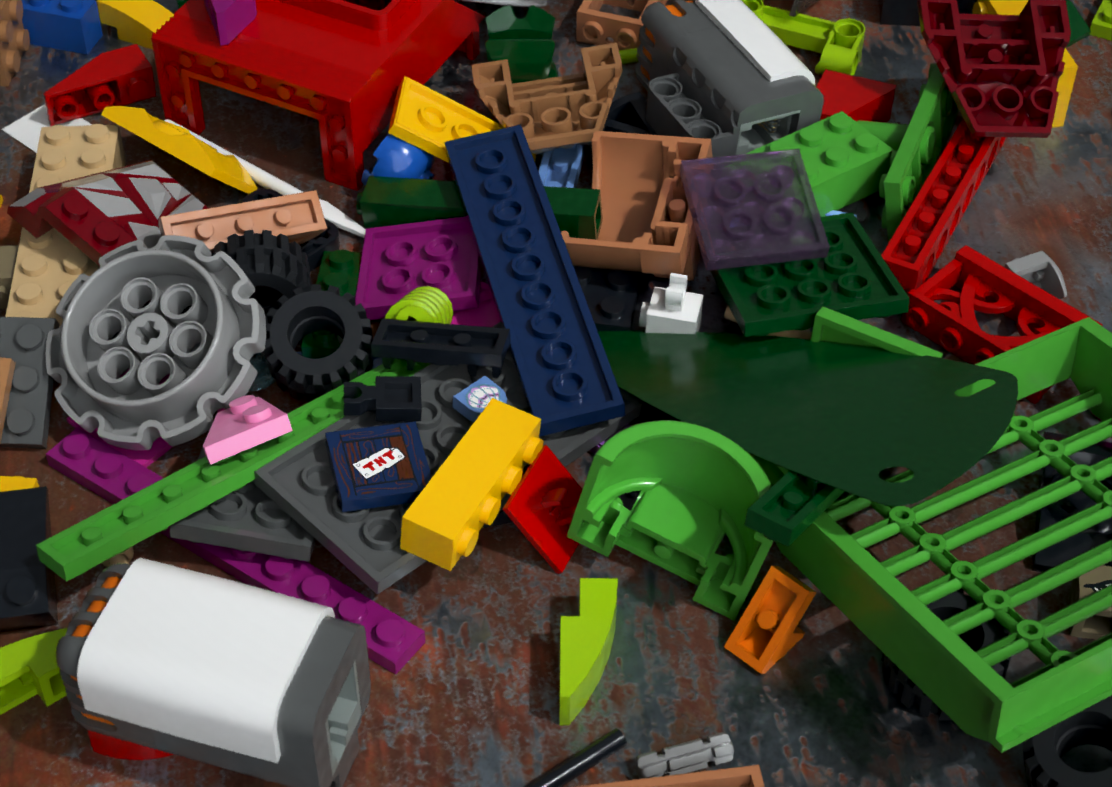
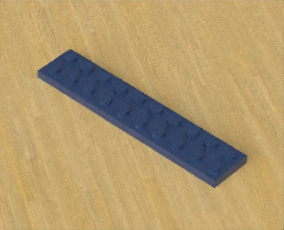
M521 125L446 141V154L503 328L510 329L511 342L509 348L530 413L541 418L539 437L626 416L623 398Z

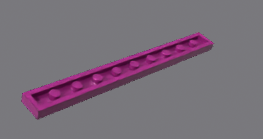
M78 427L46 453L50 467L112 504L163 479L160 475ZM170 526L160 533L170 538ZM170 538L247 585L333 608L335 618L363 625L366 631L368 658L394 674H397L426 643L424 630L306 561L285 559L279 556L239 551L233 548Z

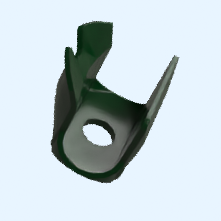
M510 5L494 11L486 17L489 39L485 42L488 62L508 59L512 84L558 77L556 66L552 60L555 49V42L552 40L555 18L545 10L533 5L529 6L526 16L522 19L515 17L513 8Z

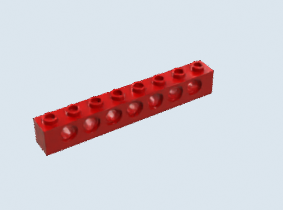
M964 118L960 122L881 255L906 293L911 289H917L927 281L1007 137H973Z

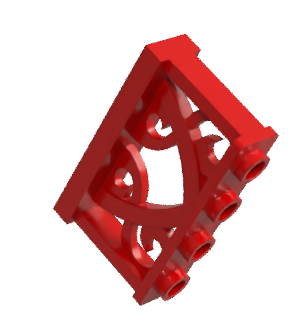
M965 245L956 252L955 259L917 289H911L907 292L910 298L908 313H902L901 321L967 363L975 365L1089 316ZM955 285L962 290L961 293H959L957 291L950 290V288ZM935 300H948L952 302H942L938 304L935 302ZM975 311L1006 315L1017 322V330L1020 336H998L984 332L977 322ZM1054 385L1025 398L1036 404L1042 399L1043 394Z

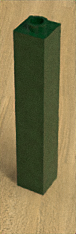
M369 176L363 192L358 193L356 202L357 213L362 215L365 229L466 216L455 181ZM544 186L560 231L569 232L571 238L598 240L603 220L600 189Z

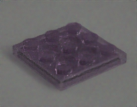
M799 149L681 161L679 172L706 271L827 257L830 246Z

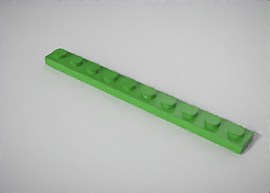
M395 359L391 369H385L383 364L349 382H360L367 386H375L376 376L410 377L429 366L430 363L416 362L413 371H407L406 360ZM344 384L289 412L287 415L293 431L211 465L205 456L37 544L39 561L67 582L76 576L86 573L89 569L113 556L127 551L130 547L148 537L166 530L174 523L206 508L209 504L233 491L243 488L246 484L256 480L254 471L345 417Z

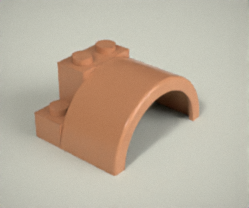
M595 131L591 140L593 155L592 189H600L603 220L598 240L571 238L569 232L561 231L573 266L654 274V277L669 279L671 273L688 275V280L694 281L701 255L698 249V234H705L709 225L706 187L713 165L711 139Z

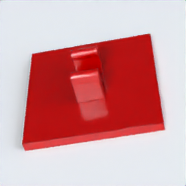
M543 445V448L533 463L529 465L502 510L556 574H561L579 545L578 542L566 536L582 488L547 445Z

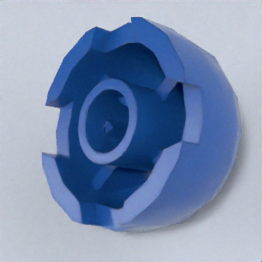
M388 134L373 153V156L377 159L372 172L367 169L364 170L361 182L366 186L369 176L433 180L435 174L430 169L434 162V155Z

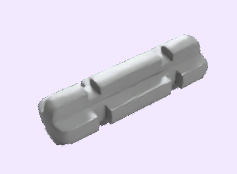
M720 732L706 736V742H702V739L698 738L662 748V754L657 755L656 751L640 754L636 757L635 764L639 779L661 777L664 774L669 776L690 773L708 768L707 762L712 761L713 765L729 762L733 759L734 752L731 739L727 733Z

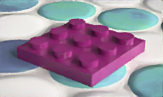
M467 216L366 228L355 303L356 305L362 304L366 310L367 319H385L386 313L396 302L410 291L422 286L439 288L444 292L452 303L453 311L479 308L482 262Z

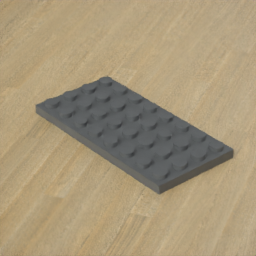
M499 322L493 328H503L502 323ZM508 348L498 378H493L490 366H479L476 376H470L467 369L468 365L466 364L439 366L433 363L410 376L421 377L422 415L421 421H416L432 477L474 423L452 407L453 396L483 376L488 377L503 389L507 396L508 405L531 414L510 348ZM619 387L625 404L626 416L539 438L543 440V445H547L563 466L566 467L639 417L643 403ZM368 411L361 415L341 418L254 471L256 479L254 482L257 487L378 595L427 560L400 549L402 516L412 503L348 512L341 511L326 450L325 433L413 422L376 421V411ZM527 464L523 469L522 477L530 464ZM506 493L501 500L499 512L511 496L510 494Z

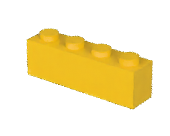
M492 398L402 516L400 549L448 571L453 569L461 556L468 557L477 543L479 531L483 525H491L494 522L501 506V500L506 493L510 495L513 493L521 481L523 469L527 464L533 463L543 448L544 442L539 438L541 418Z

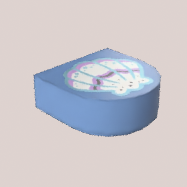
M483 376L454 395L452 407L468 420L475 422L492 398L507 404V396L501 387L488 377Z

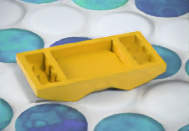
M127 106L104 108L101 115L208 176L247 194L258 189L250 174L234 155L220 154L214 147L191 135L189 130L160 120L150 115L144 108Z

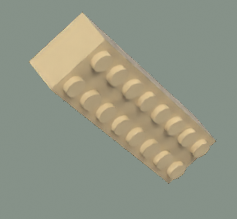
M93 124L89 126L56 125L41 127L29 193L39 187L125 166L126 158L119 125ZM22 227L5 317L55 318L60 323V327L63 319L56 313V308L62 297L80 274L84 273L87 276H91L100 267L55 228L36 239Z

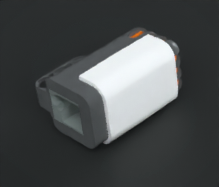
M668 0L665 6L661 2H654L645 8L641 16V21L644 25L640 28L639 32L641 44L638 46L636 56L639 62L635 65L636 77L648 91L645 119L658 135L711 139L713 155L711 170L718 168L722 172L723 163L820 121L824 96L815 86V77L812 72L741 0Z
M139 558L131 565L126 563L113 564L105 568L97 577L95 587L85 596L80 612L73 616L68 624L65 636L58 641L56 648V662L60 668L61 679L66 689L68 702L71 705L72 715L80 726L89 731L288 787H343L359 752L358 728L362 722L361 718L368 705L371 692L366 631L363 625L335 618L333 608L233 580Z

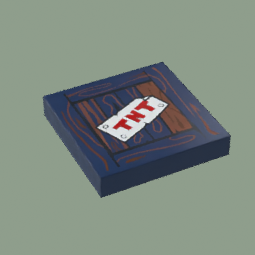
M416 421L325 433L326 450L342 512L413 503L432 478Z

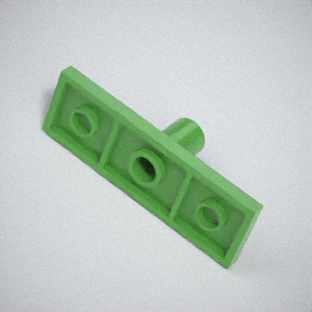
M931 63L928 82L927 84H922L920 88L919 103L909 124L856 121L893 149L890 157V169L887 174H882L879 184V195L885 198L881 224L883 229H887L888 243L941 156L959 114V108L936 63Z

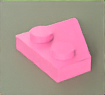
M242 396L229 403L230 408L216 414L203 444V449L207 461L211 465L293 430L288 415L259 396Z

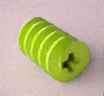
M422 286L410 291L396 302L386 313L385 319L451 324L453 308L448 296L439 288Z

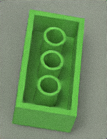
M841 111L723 163L719 202L732 213L740 216L741 220L749 227L824 217L826 213L832 210L837 211L878 192L882 174H887L890 169V157L893 149Z

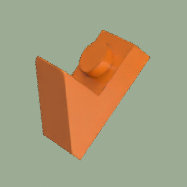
M771 566L728 638L724 648L760 674H765L803 638L805 632L797 627L817 592L781 567Z

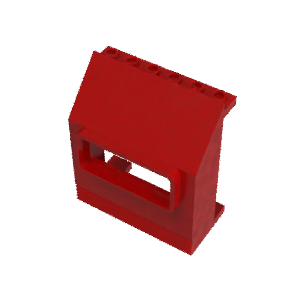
M188 0L151 37L165 120L170 119L198 135L206 129L198 80L318 119L325 180L358 191L363 186L361 182L364 172L363 152L390 123L398 85L404 76L424 85L455 50L466 52L467 59L473 61L480 54L479 23L486 16L453 0H255L257 9L255 19L229 44L221 46L204 0Z

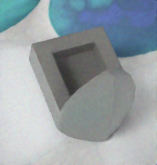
M1039 251L1005 263V268L1058 299L1067 296V289L1061 271L1045 252Z

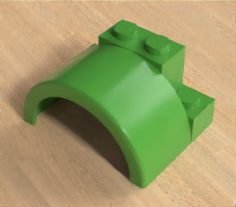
M672 420L637 424L616 433L594 455L566 537L606 557L610 555L616 544L697 585L698 588L692 600L735 621L773 544V541L767 539L763 534L744 525L747 510L772 485L765 472L748 452L731 439L716 431L696 424ZM641 490L631 511L625 508L618 496ZM727 534L734 554H727L725 556L716 554Z

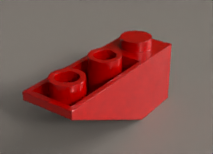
M133 44L101 53L43 94L49 124L54 126L103 112L105 107L124 106L156 97L152 66L139 46Z

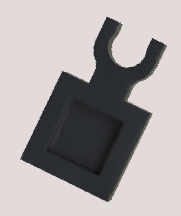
M376 376L375 386H367L360 382H344V416H356L368 411H376V421H421V377Z

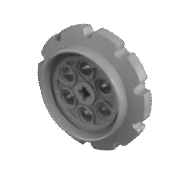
M164 235L159 238L158 243L152 248H148L142 240L124 244L100 257L98 261L100 268L91 276L83 273L77 277L56 308V313L63 319V322L59 328L48 332L45 352L47 374L61 384L54 395L71 419L87 432H93L98 428L97 434L110 445L131 450H149L153 442L159 437H162L170 446L180 445L199 437L210 430L213 424V415L217 410L230 408L229 403L247 394L258 373L249 361L254 354L261 353L265 349L266 318L264 309L254 298L249 299L255 292L253 283L230 256L223 251H219L211 256L212 253L205 243L195 238ZM151 300V302L147 306L142 308L146 302ZM191 306L187 312L181 314L186 307ZM120 331L119 335L112 339V337ZM201 342L199 348L190 353L192 347ZM129 368L127 374L120 378L123 371ZM170 374L166 382L159 385L162 378Z

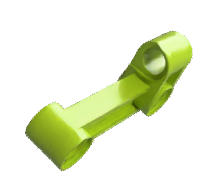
M741 0L785 45L822 53L820 62L815 66L816 74L822 75L825 69L849 75L855 74L856 68L861 61L865 26L862 22L850 18L833 22L764 5L762 0Z

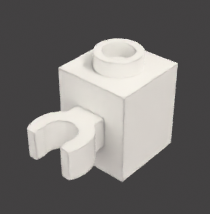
M671 273L669 287H654L650 303L643 302L640 311L639 326L646 327L645 333L695 334L699 332L704 295L686 292L688 275Z

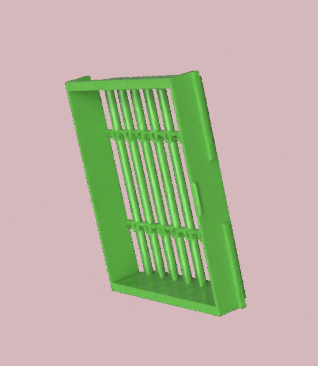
M1090 317L975 364L1013 374L1018 380L1017 401L1069 378L1080 392L1075 397L1029 417L1013 414L1005 432L987 454L1016 441H1020L1033 453L910 508L906 506L882 505L851 494L833 502L789 546L776 542L781 553L966 734L991 743L1001 753L1112 695V632L1073 652L1059 650L1048 640V638L1112 607V585L1039 621L1024 619L1014 610V608L1112 561V539L1006 591L992 590L981 581V579L1112 517V490H1109L1100 483V481L1112 476V456L1091 466L1076 464L1068 457L1112 437V333ZM982 379L957 390L955 395L961 397L971 396L994 385L996 382L991 379ZM1089 409L1102 420V422L1060 441L1046 440L1037 433ZM758 456L753 457L765 472L772 486L790 471ZM1048 465L1065 477L940 535L928 533L919 525ZM908 469L884 481L904 482L910 480L914 473ZM1080 490L1097 503L974 562L959 561L949 552ZM870 506L884 518L850 535L836 522ZM898 533H901L914 545V547L881 562H878L865 550V548ZM928 561H932L946 574L912 591H909L895 578V576ZM960 589L964 590L978 603L943 621L926 607V605ZM993 618L1011 633V635L976 652L958 636ZM1026 649H1029L1046 665L1010 684L992 668V666Z

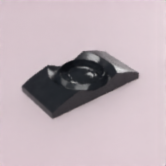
M1044 431L1043 437L1046 440L1060 441L1069 437V435ZM1101 441L1068 457L1076 464L1091 466L1112 456V443ZM1048 465L1040 469L1038 489L1065 477ZM1112 476L1100 481L1105 487L1112 490ZM1080 490L1037 510L1035 532L1097 503ZM1112 517L1034 554L1032 571L1045 572L1111 540ZM1110 561V562H1108V563H1106V564H1104V565H1105V566H1111V567H1112V561Z

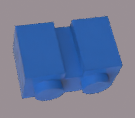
M21 0L23 4L22 22L24 29L29 31L30 44L88 55L103 36L96 0Z

